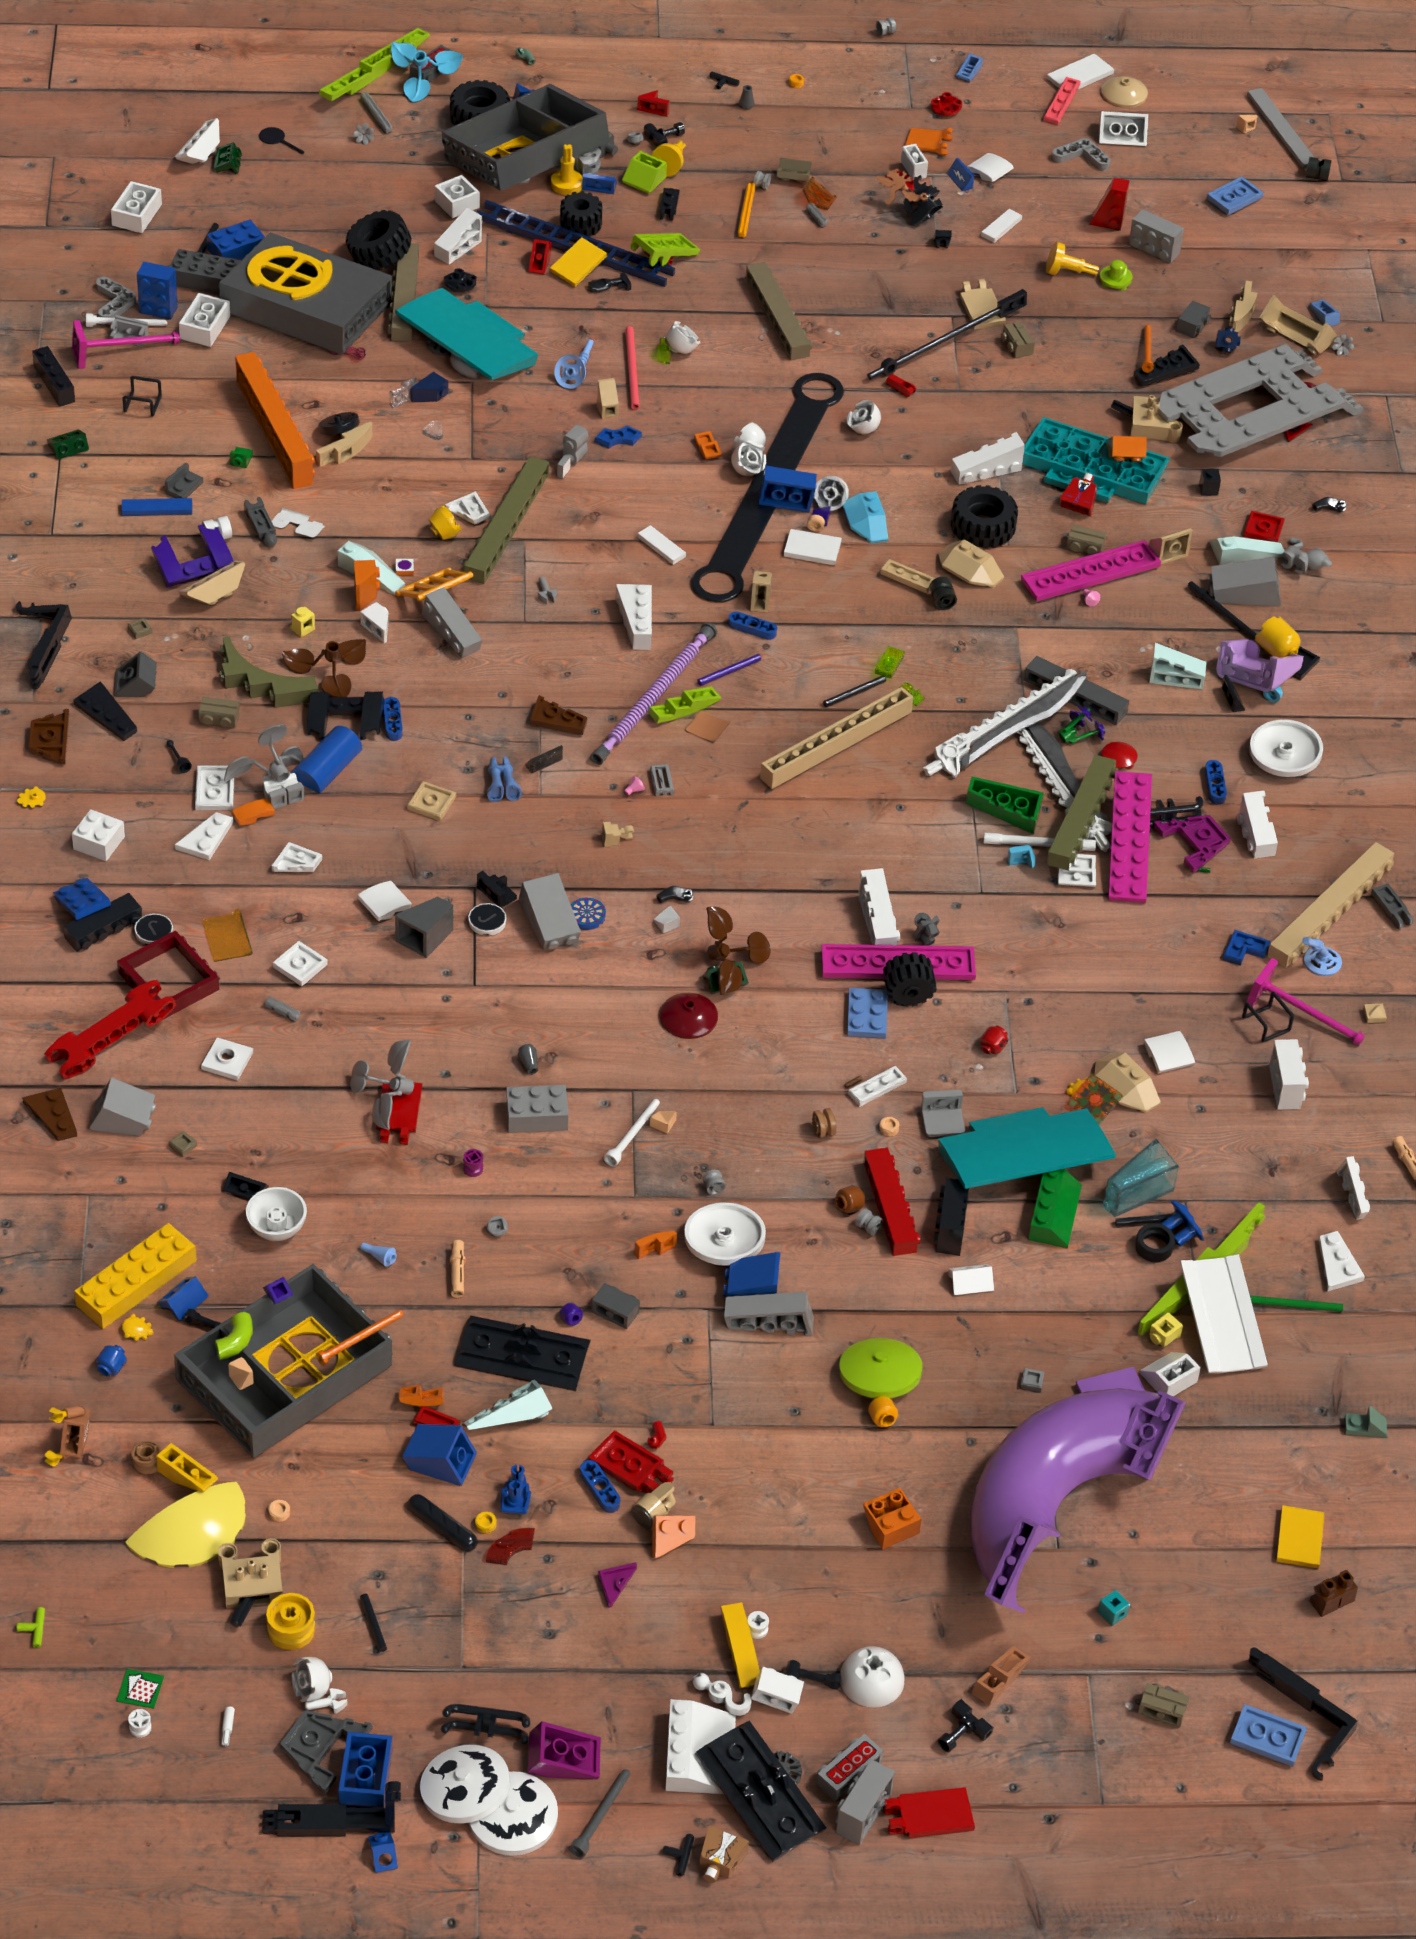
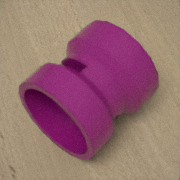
M477 1149L466 1151L463 1159L464 1173L470 1177L481 1175L483 1172L482 1152Z

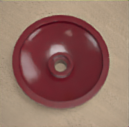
M689 992L680 993L668 998L664 1002L660 1011V1020L663 1027L672 1035L684 1039H696L709 1034L715 1028L718 1021V1011L714 1003L703 995Z

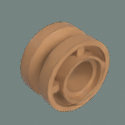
M826 1108L823 1110V1113L820 1110L813 1111L812 1124L817 1137H825L826 1133L829 1136L835 1135L836 1120L832 1110Z
M142 1441L133 1447L131 1454L133 1465L137 1472L141 1474L157 1472L156 1456L161 1452V1447L158 1443Z

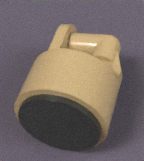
M671 1482L661 1484L653 1492L646 1493L632 1505V1514L643 1528L652 1530L653 1515H667L675 1505L674 1486Z

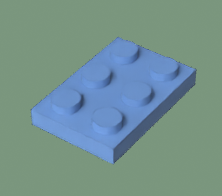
M1241 176L1207 194L1206 199L1227 215H1230L1263 198L1264 192Z
M849 988L847 1036L886 1039L888 996L886 990Z
M1244 1704L1230 1744L1293 1767L1307 1727Z

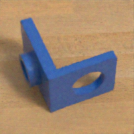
M378 1833L368 1836L373 1853L375 1872L397 1869L395 1844L391 1833ZM388 1853L392 1857L391 1862L387 1865H381L378 1861L380 1855Z

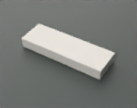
M1008 209L981 232V237L995 243L1022 220V215Z
M651 525L638 532V538L671 564L674 565L686 557L685 551Z
M894 1066L849 1089L848 1095L861 1107L907 1083V1078Z

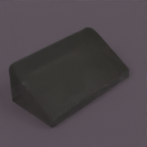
M560 745L530 759L525 764L526 768L531 773H535L563 760V746Z

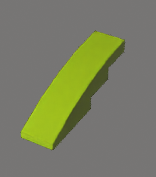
M712 686L685 690L682 692L681 697L668 698L663 705L650 706L648 713L657 723L667 722L705 709L720 701L721 696Z

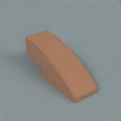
M1012 1646L990 1665L987 1673L976 1681L972 1695L990 1706L1017 1678L1031 1657L1015 1646Z

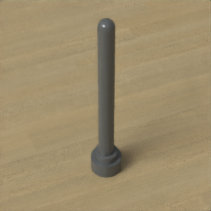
M624 1769L582 1836L574 1839L569 1846V1850L573 1855L584 1858L587 1854L589 1840L630 1776L629 1770Z

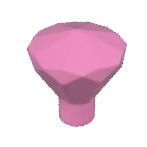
M1088 589L1083 591L1084 600L1088 606L1092 607L1099 603L1100 594L1097 591H1089Z
M633 776L624 792L629 796L633 792L645 790L642 780Z

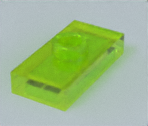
M888 646L875 668V674L884 675L886 678L892 679L904 658L905 651Z

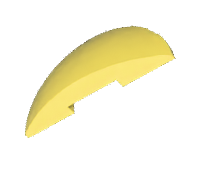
M227 1482L210 1486L204 1492H194L156 1514L134 1532L125 1543L140 1558L156 1561L158 1566L174 1568L175 1565L184 1564L194 1567L214 1560L218 1557L219 1547L225 1543L234 1544L235 1537L243 1529L246 1514L242 1490L237 1482Z

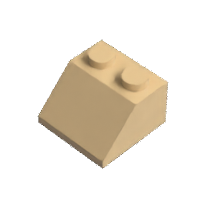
M1191 528L1155 537L1150 539L1149 546L1161 560V564L1186 557L1189 554L1193 530Z

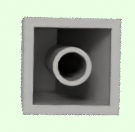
M1274 557L1211 566L1212 574H1209V580L1213 586H1210L1211 597L1215 596L1217 602L1281 606L1279 578Z
M559 873L523 882L519 902L542 949H555L559 945L576 943L579 940L581 931Z

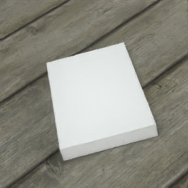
M791 529L784 550V557L835 565L842 538Z
M197 766L195 810H233L234 778L226 782L224 781V775L228 766Z

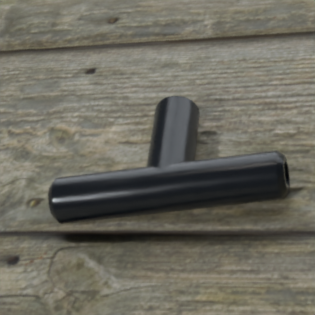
M713 71L709 75L710 78L719 80L715 85L717 89H721L725 83L738 86L740 83L737 79Z
M686 1834L682 1849L669 1846L663 1847V1855L679 1858L676 1869L678 1876L685 1875L694 1841L692 1834Z

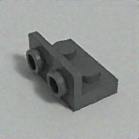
M185 462L171 476L166 478V494L173 498H187L203 484V477L190 472L189 464Z

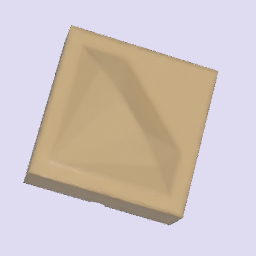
M1383 1003L1364 1004L1363 1010L1367 1023L1386 1022L1387 1017Z

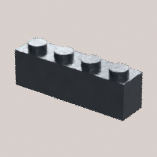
M46 346L32 350L33 366L59 407L74 403V386L50 348Z
M127 893L111 901L110 906L65 925L64 937L77 952L82 949H88L95 942L103 941L109 935L115 932L118 933L131 924H136L142 918V907L130 893Z

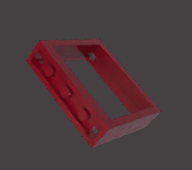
M176 930L117 960L118 974L132 989L146 983L134 968L174 947L201 974L204 980L172 996L176 1006L165 1018L219 990L220 977L218 973L209 967L207 961L202 959L194 947L191 948L185 937L180 936ZM158 995L153 998V1000L161 999Z

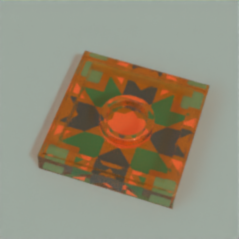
M1091 1073L1067 1103L1075 1110L1087 1108L1100 1125L1123 1095Z

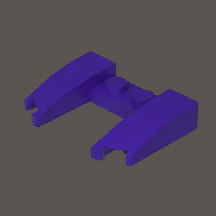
M198 525L209 555L179 564L166 535L160 538L162 542L157 547H151L166 588L208 576L234 562L218 527L208 529L204 528V525Z

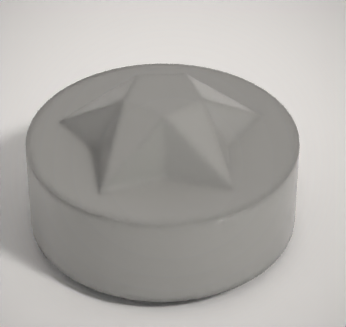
M629 133L627 135L628 142L638 144L643 140V133Z
M494 1216L488 1221L487 1229L492 1236L502 1237L508 1231V1223L503 1217Z

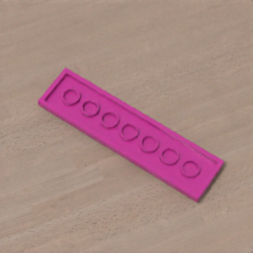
M1143 540L1021 574V581L1037 602L1161 567V560L1148 543Z
M1115 771L1108 899L1110 901L1146 903L1152 789V774Z
M822 944L823 978L884 979L883 968L888 960H893L894 956H901L902 953L907 952V954H911L912 952H917L918 955L924 954L926 958L931 960L935 980H975L974 946Z

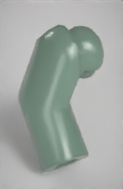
M521 47L515 50L518 58L527 60L529 65L535 64L536 60L529 50L522 49Z

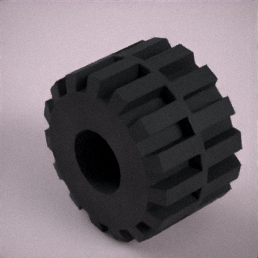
M580 191V193L572 192V195H566L560 205V227L588 237L596 235L601 230L602 202L590 192L587 194L584 191Z
M907 952L902 953L901 956L896 955L893 957V960H888L883 968L887 995L890 1001H894V1004H902L903 1007L912 1005L913 1007L918 1006V1003L923 1004L927 1002V999H931L934 996L933 993L937 989L931 960L926 958V955H918L917 952H912L911 954H907Z

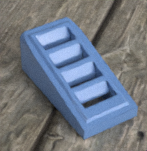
M969 53L956 74V78L971 82L983 66V58Z
M1324 299L1309 304V307L1323 325L1325 322L1330 326L1340 323V312Z

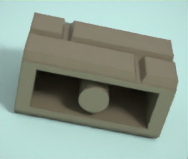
M1021 322L1003 326L1001 339L1008 345L1010 353L1012 352L1016 358H1021L1024 355L1030 356L1034 353L1035 343Z
M1073 525L1068 536L1067 549L1089 555L1100 553L1104 549L1107 533Z
M203 697L199 708V723L236 728L240 715L239 701Z
M1147 1683L1138 1714L1181 1727L1189 1696L1178 1690L1170 1691L1164 1689L1160 1684Z

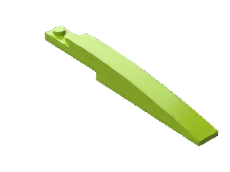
M416 28L394 42L409 43L417 48L430 37V34ZM392 43L361 60L358 68L320 89L319 95L329 101H333L345 93L352 95L379 78L396 65L391 54Z
M1258 1202L1215 1251L1207 1247L1196 1260L1240 1255L1248 1247L1249 1238L1255 1226L1261 1225L1264 1221L1265 1206ZM1183 1275L1140 1321L1138 1329L1140 1336L1151 1329V1325L1167 1313L1174 1314L1190 1301Z

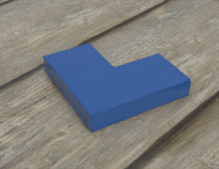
M1234 930L1223 960L1241 965L1246 953L1265 958L1271 941Z

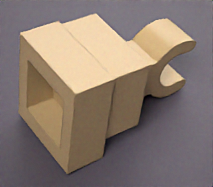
M610 821L603 822L601 835L604 847L619 845L620 837L627 840L633 839V826L629 825L619 830L617 824L611 825Z

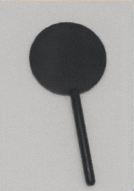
M268 127L259 134L260 140L266 144L282 142L302 154L305 153L303 150L285 141V133L279 128Z

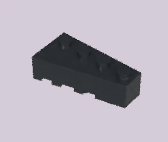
M946 1178L945 1186L941 1185L940 1197H943V1201H939L937 1212L941 1213V1217L937 1216L935 1228L939 1229V1232H935L933 1244H937L936 1253L960 1256L969 1188L965 1189L958 1179Z

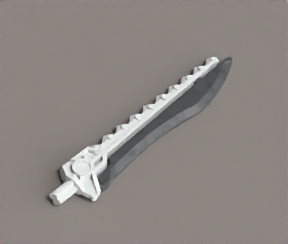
M1068 669L1064 677L1056 676L1052 684L1045 683L1040 691H1031L1028 698H1019L1016 705H1007L1005 712H995L993 719H983L979 727L971 726L968 734L959 733V735L957 734L935 747L934 756L936 760L923 767L925 775L931 776L942 769L955 778L960 773V769L965 770L968 768V765L1004 739L1026 727L1050 718L1075 695L1086 679L1087 672H1082L1074 677L1077 672ZM973 744L972 751L969 753V747Z
M1037 722L1017 733L1021 735L1020 742L1027 745L1026 752L1034 755L1032 758L1033 763L1041 766L1039 767V773L1047 776L1045 782L1054 787L1052 788V794L1059 796V804L1067 808L1065 809L1066 815L1081 784L1071 770L1061 745L1046 728ZM1100 811L1098 815H1095L1093 827H1089V835L1086 840H1096L1100 850L1107 852L1111 845L1105 835L1112 832V823L1108 822L1107 815Z

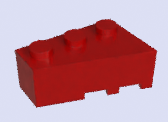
M1113 178L1103 198L1099 201L1097 208L1093 211L1089 225L1121 231L1130 180Z

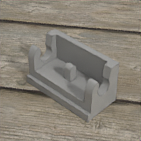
M119 315L115 316L110 329H113L110 339L149 335L148 322ZM144 343L133 345L142 346Z

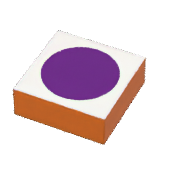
M396 559V574L398 576L414 575L413 559Z

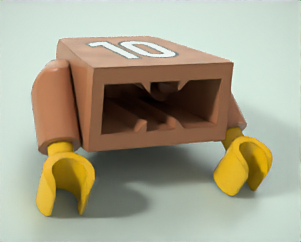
M83 1406L64 1408L62 1411L54 1407L50 1408L49 1412L53 1413V1416L48 1419L56 1423L63 1421L61 1450L57 1454L51 1450L45 1453L47 1459L44 1462L54 1467L59 1463L60 1459L64 1460L71 1456L82 1457L89 1432L91 1411Z

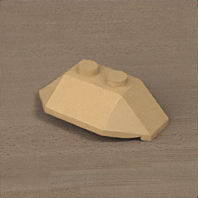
M965 539L948 544L938 553L941 567L969 584L994 588L1004 579V575L993 556Z
M244 561L230 563L178 591L179 595L208 605L217 603L219 598L230 596L232 591L238 588L245 567Z
M1109 1053L1096 1061L1094 1078L1097 1079L1096 1082L1099 1085L1100 1082L1102 1085L1104 1084L1105 1090L1111 1089L1108 1094H1113V1099L1116 1094H1119L1121 1096L1120 1100L1114 1099L1118 1104L1138 1109L1144 1113L1161 1104L1151 1077L1127 1053Z

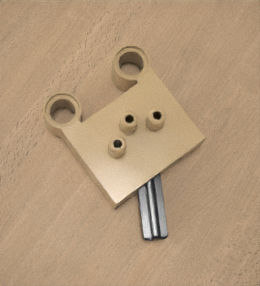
M1153 395L1148 397L1134 396L1132 407L1117 400L1112 402L1111 408L1131 417V436L1164 440L1170 443H1177L1181 439L1183 425L1177 421L1180 418L1167 423L1158 414L1160 398H1155Z
M266 1539L262 1543V1557L238 1559L237 1547L231 1543L222 1544L218 1549L219 1566L223 1570L226 1609L236 1608L230 1619V1624L236 1628L242 1626L251 1607L269 1605L273 1599L283 1594L280 1572L281 1544L276 1539Z

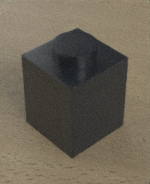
M1202 469L1199 481L1201 496L1218 495L1221 483L1219 469Z

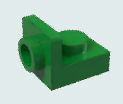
M236 447L234 451L231 450L230 465L247 468L253 456V450Z

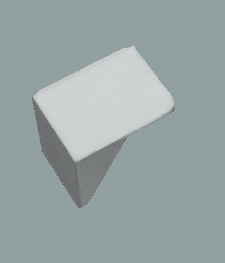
M671 906L654 919L655 924L662 933L680 927V917Z

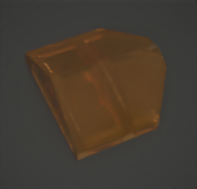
M811 177L803 188L808 203H813L817 208L828 210L836 199V195L833 196L826 188L815 181L814 177Z

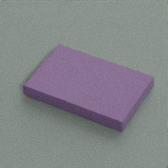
M1134 1367L1078 1380L1075 1384L1079 1394L1086 1391L1115 1388L1145 1391Z

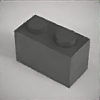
M1192 301L1178 318L1176 331L1195 338L1198 333L1202 332L1204 325L1210 321V307Z
M606 1283L603 1284L592 1299V1313L625 1329H628L639 1314V1299Z

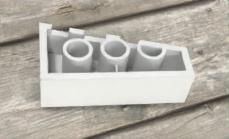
M1015 432L1011 434L1010 438L1005 440L1004 438L998 439L997 443L988 446L986 444L981 446L976 452L972 450L953 458L951 473L958 485L1021 471L1025 445L1018 433Z
M616 584L615 600L619 605V611L623 617L624 626L627 628V634L633 650H651L652 585Z
M883 868L862 870L858 897L872 945H897V941H900V932L896 930V919L893 916Z

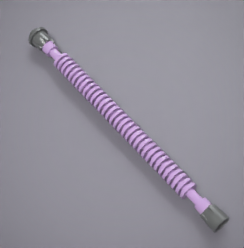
M705 622L702 624L699 633L694 639V643H688L608 734L609 740L605 741L591 753L590 758L594 763L601 765L613 749V745L621 743L648 712L650 706L655 704L699 653V647L717 635V629L712 623Z

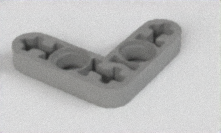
M1087 138L1057 147L1052 152V160L1057 163L1083 155L1101 171H1106L1110 168L1111 159Z
M100 277L96 280L97 290L113 299L99 309V317L115 318L116 315L120 316L136 304L135 292L108 277Z

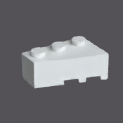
M466 208L434 243V256L447 264H451L482 242V216Z
M1265 791L1243 793L1240 811L1237 814V823L1242 827V835L1246 838L1248 850L1252 852L1254 858L1275 856L1278 845L1273 822H1269L1267 813L1270 812L1269 807L1264 805Z

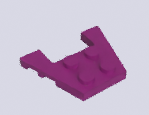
M1210 815L1188 817L1184 821L1171 819L1170 822L1166 823L1155 821L1153 825L1162 838L1180 832L1197 853L1184 858V863L1192 873L1199 870L1230 844V837Z

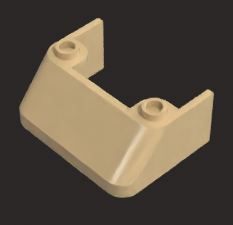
M1275 295L1271 297L1259 317L1267 326V330L1274 334L1278 332L1303 345L1313 355L1321 354L1338 337L1328 323L1325 322L1322 326L1289 309Z

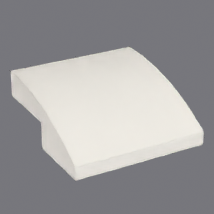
M992 153L985 154L967 166L971 173L980 174L981 180L990 182L997 180L1014 169L1010 162Z
M1078 854L1076 863L1071 865L1069 871L1058 868V885L1096 887V855Z
M392 881L374 885L357 896L360 902L378 921L391 919L395 912L405 911L411 908L412 905Z
M1180 1031L1144 1039L1149 1058H1153L1157 1073L1195 1064L1188 1043Z

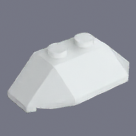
M218 118L205 121L202 127L196 131L175 155V158L192 164L205 162L209 154L213 153L216 150L215 147L220 143Z

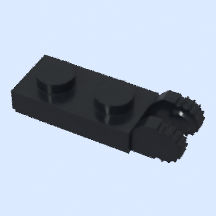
M663 189L660 219H664L665 214H669L670 220H674L680 189Z

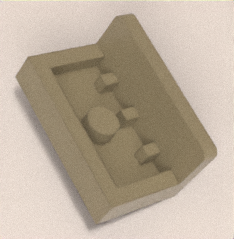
M780 158L777 177L783 181L794 179L796 182L805 183L809 181L812 162Z

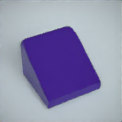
M831 506L813 510L812 515H819L824 518V526L828 524Z
M284 1277L263 1287L265 1293L274 1304L293 1296Z

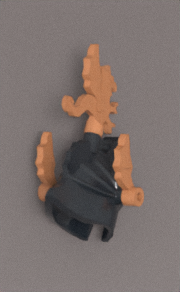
M899 169L888 170L889 174L886 175L893 180L877 175L879 184H882L884 187H891V199H886V204H891L895 200L896 191L902 190L905 198L903 201L904 209L912 215L911 226L922 224L943 208L940 198L933 202L940 190H937V187L932 185L927 186L926 182L920 184L921 175L914 177L913 185L915 190L913 192L905 184L907 181L911 182L910 176L904 179L905 175H907V173H904L905 171H903L902 176H899V173H897Z

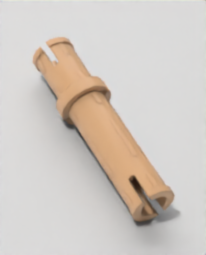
M1398 1136L1392 1140V1144L1399 1154L1400 1161L1404 1162L1416 1182V1159L1414 1152L1407 1146L1403 1136Z
M454 1240L451 1243L452 1255L450 1257L452 1267L451 1295L455 1298H460L462 1295L464 1296V1265L466 1258L464 1256V1242Z

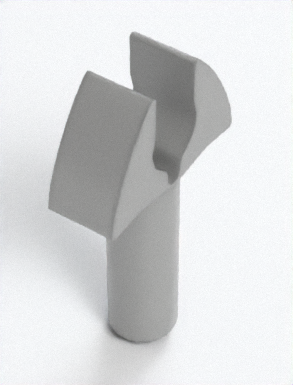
M540 577L539 583L543 592H538V598L543 603L548 604L547 596L552 598L553 603H555L557 589L550 590L545 577Z

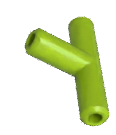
M43 1607L36 1609L35 1623H17L16 1626L17 1631L34 1632L33 1646L35 1648L41 1647L45 1616V1608Z

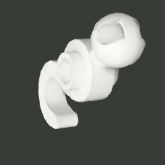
M698 1673L694 1676V1687L697 1690H708L710 1700L715 1703H725V1708L730 1714L741 1716L749 1712L751 1697L748 1693L744 1694V1703L737 1705L732 1701V1691L729 1684L724 1681L712 1683L704 1673Z

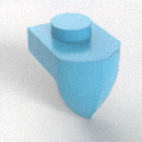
M1029 845L1011 847L1008 850L1007 862L1009 866L1027 863L1030 868H1034L1035 854Z

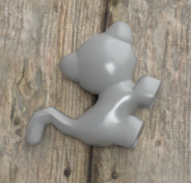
M1290 538V543L1294 545L1288 546L1282 554L1285 558L1281 563L1282 567L1291 568L1293 565H1296V572L1299 574L1305 573L1307 568L1314 571L1332 566V562L1328 559L1327 554L1320 548H1314L1307 552L1300 550L1304 546L1302 540L1298 538Z

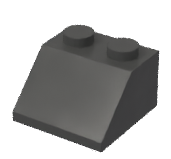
M140 651L117 668L114 695L116 697H144L146 694L151 693L156 686L157 662Z

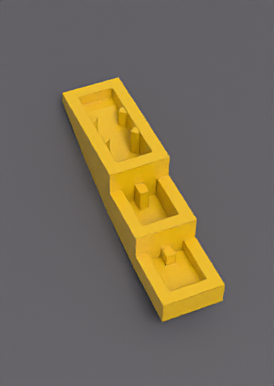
M743 1603L721 1606L728 1647L731 1650L734 1669L737 1672L740 1689L754 1687L760 1670Z

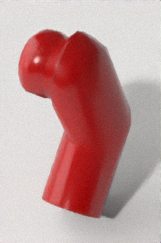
M656 1421L652 1424L655 1434L652 1435V1438L648 1437L647 1443L652 1449L660 1448L667 1438L661 1421Z

